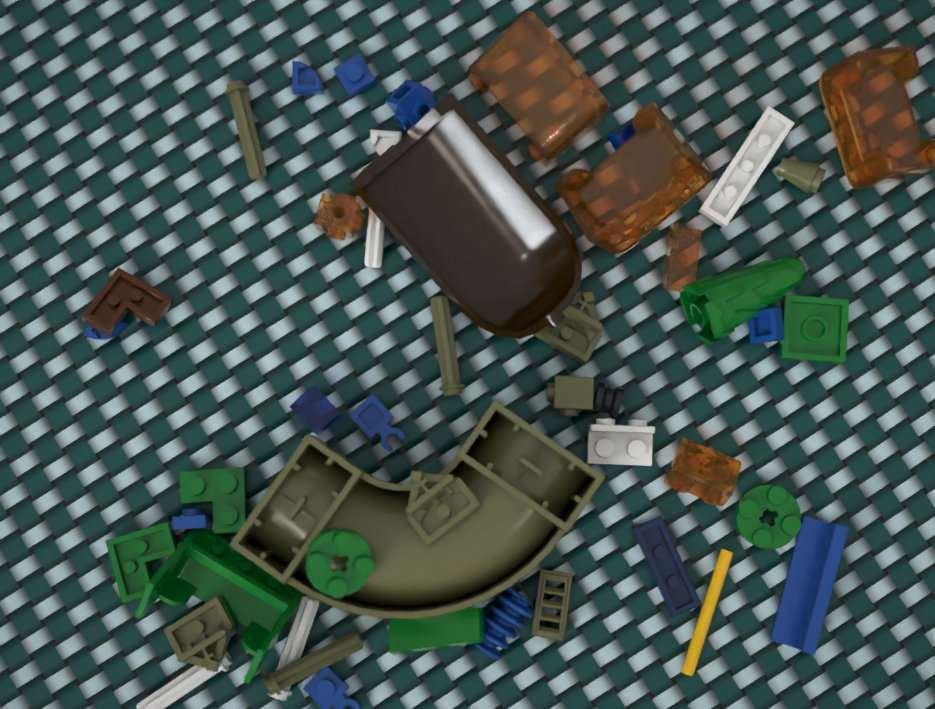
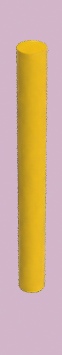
M724 549L720 550L681 672L686 675H694L733 552Z

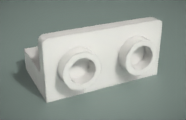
M597 418L596 424L588 425L587 464L652 466V445L655 427L647 426V420H628L627 426L615 425V419Z

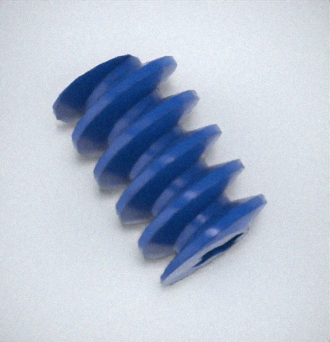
M511 586L506 589L509 594L508 597L497 594L496 598L500 603V607L489 604L488 608L493 616L490 618L483 615L484 642L475 643L480 650L494 659H500L501 657L497 646L504 649L509 647L505 636L516 639L518 634L513 626L519 628L526 626L521 616L529 618L534 616L529 607L532 604Z

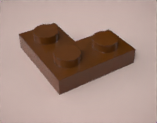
M118 267L83 312L81 318L83 322L109 337L127 313L155 328L172 306L173 298Z

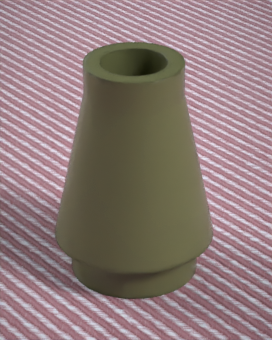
M783 157L776 175L783 177L808 194L809 191L817 193L826 170L820 168V164L790 160Z

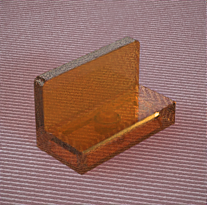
M673 222L669 227L661 290L681 292L684 290L681 287L696 281L702 230L681 228L680 222Z

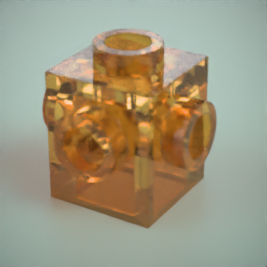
M322 193L314 225L318 230L326 231V236L340 241H344L345 237L354 239L355 232L362 230L365 213L361 212L360 203L356 202V197L352 195L338 193L337 196Z

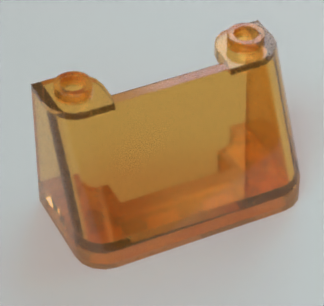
M531 10L520 16L468 67L469 75L467 77L476 90L483 89L485 92L490 91L526 134L529 144L526 150L535 162L541 161L545 167L604 122L608 111L607 101L540 18Z
M914 45L858 51L827 69L821 75L819 87L847 180L854 189L871 188L935 170V138L922 141L905 87V83L915 78L918 73L919 63Z
M652 101L636 112L632 125L637 133L592 172L583 168H574L567 171L563 178L555 184L587 240L611 254H621L632 248L703 190L712 180V174L702 159L660 107Z

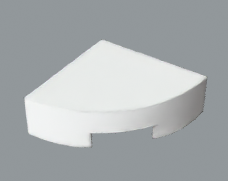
M370 129L372 144L379 155H382L392 145L395 146L402 140V132Z

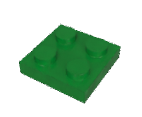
M784 295L782 298L784 340L780 341L779 359L846 363L849 299Z

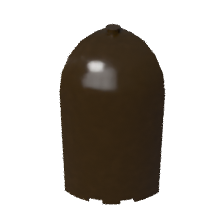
M452 93L435 105L407 132V135L395 146L392 145L364 168L349 184L455 306L478 327L499 337L521 339L538 333L546 326L553 329L565 319L566 316L563 312L573 302L581 287L582 262L576 242L562 220Z

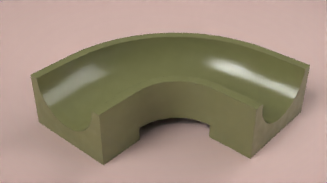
M494 400L453 461L438 473L439 475L450 474L461 478L482 506L434 545L428 547L408 521L406 507H408L411 484H397L379 479L319 437L307 434L229 545L283 584L288 583L306 595L332 607L359 615L379 618L414 619L438 616L483 602L509 588L532 571L551 552L566 532L568 533L605 476ZM329 528L356 531L366 540L372 551L374 570L369 579L359 590L341 598H332L330 595L318 591L310 582L305 571L308 545L316 535ZM337 554L332 557L334 563L331 568H344L348 557L344 555L340 558Z

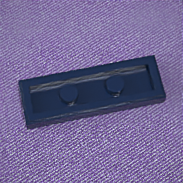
M659 515L631 528L670 616L674 618L701 606L702 603L662 516Z

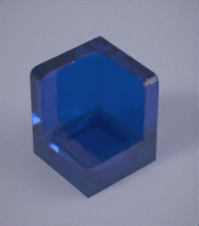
M310 386L290 406L306 425L319 436L343 414L315 386Z

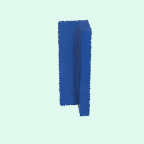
M807 516L802 518L801 529L797 535L770 635L772 641L815 655L849 527L827 523Z

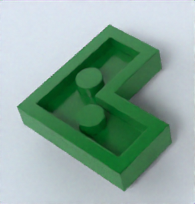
M246 468L180 471L181 504L213 503V533L216 535L238 533L248 519Z
M171 521L105 541L122 603L142 598L147 583L152 578L149 561L172 555L178 548Z

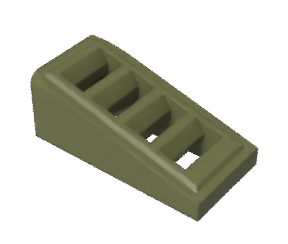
M540 569L530 632L532 636L564 641L573 574ZM546 580L562 582L564 587L563 589L545 586ZM544 593L562 596V600L558 602L543 599ZM542 606L560 609L559 615L542 613ZM540 620L557 622V629L540 626Z

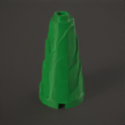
M785 256L770 262L765 260L738 271L734 269L715 277L710 275L681 287L684 290L680 292V302L685 318L690 327L695 324L699 325L701 330L694 334L702 342L708 345L713 344L733 333L736 327L759 315V311L782 299L783 294L801 284L803 276L806 274L805 266L799 258Z

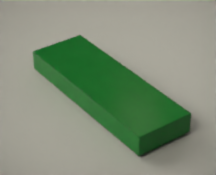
M480 607L462 609L432 617L389 620V653L394 655L484 642L483 609Z

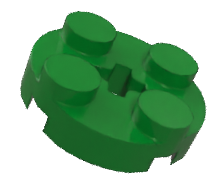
M758 485L748 489L740 497L734 514V522L741 537L750 544L759 548L777 549L788 544L801 529L799 505L796 499L784 488L773 485ZM764 508H767L770 512H775L774 523L770 526L767 522H760L759 518L763 516L762 510Z
M326 529L312 539L306 551L305 571L310 582L318 591L328 594L332 598H341L356 592L367 582L374 570L372 551L368 543L359 533L351 529ZM336 554L340 558L344 555L348 557L345 561L346 566L342 569L331 568L334 563L332 557Z

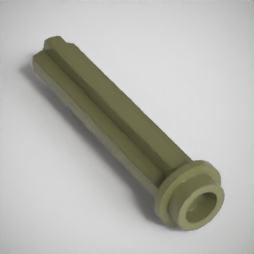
M243 80L233 81L226 85L225 95L230 98L248 175L251 180L262 179L267 176V169L248 97L250 88L245 85Z
M444 295L435 296L430 299L442 381V387H439V390L443 391L444 397L462 395V388H465V385L461 384L449 298Z
M352 632L273 673L270 670L267 671V675L262 677L264 685L270 696L275 693L279 696L281 695V690L362 650L363 642L357 632Z

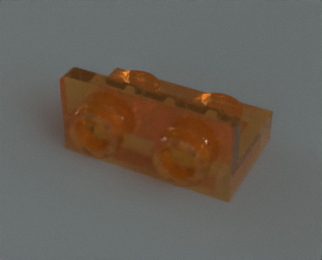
M682 437L678 443L671 468L664 478V483L672 486L676 491L697 496L707 504L723 506L733 495L742 462Z

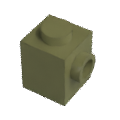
M555 376L553 383H547V402H552V410H559V416L577 417L579 411L593 410L594 377Z

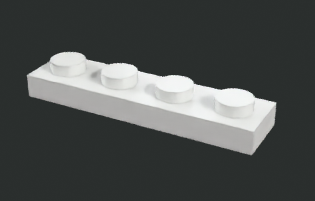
M768 106L699 209V212L725 228L795 123Z

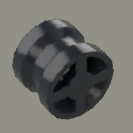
M598 382L591 412L596 414L605 412L610 417L617 418L623 400L624 387L610 388L607 387L606 383Z

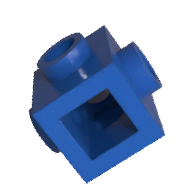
M407 79L385 100L395 113L393 119L404 130H410L437 105L435 103L437 97L429 88L423 87L420 82Z

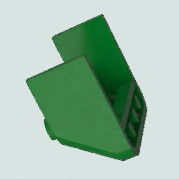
M194 529L147 583L135 616L141 619L157 598L169 605L181 606L186 604L192 596L205 603L217 596H222L232 618L247 627L242 636V645L248 653L255 656L243 680L249 684L296 610L303 592L288 583L283 584L232 548L229 545L231 542L221 536L214 534L208 529Z

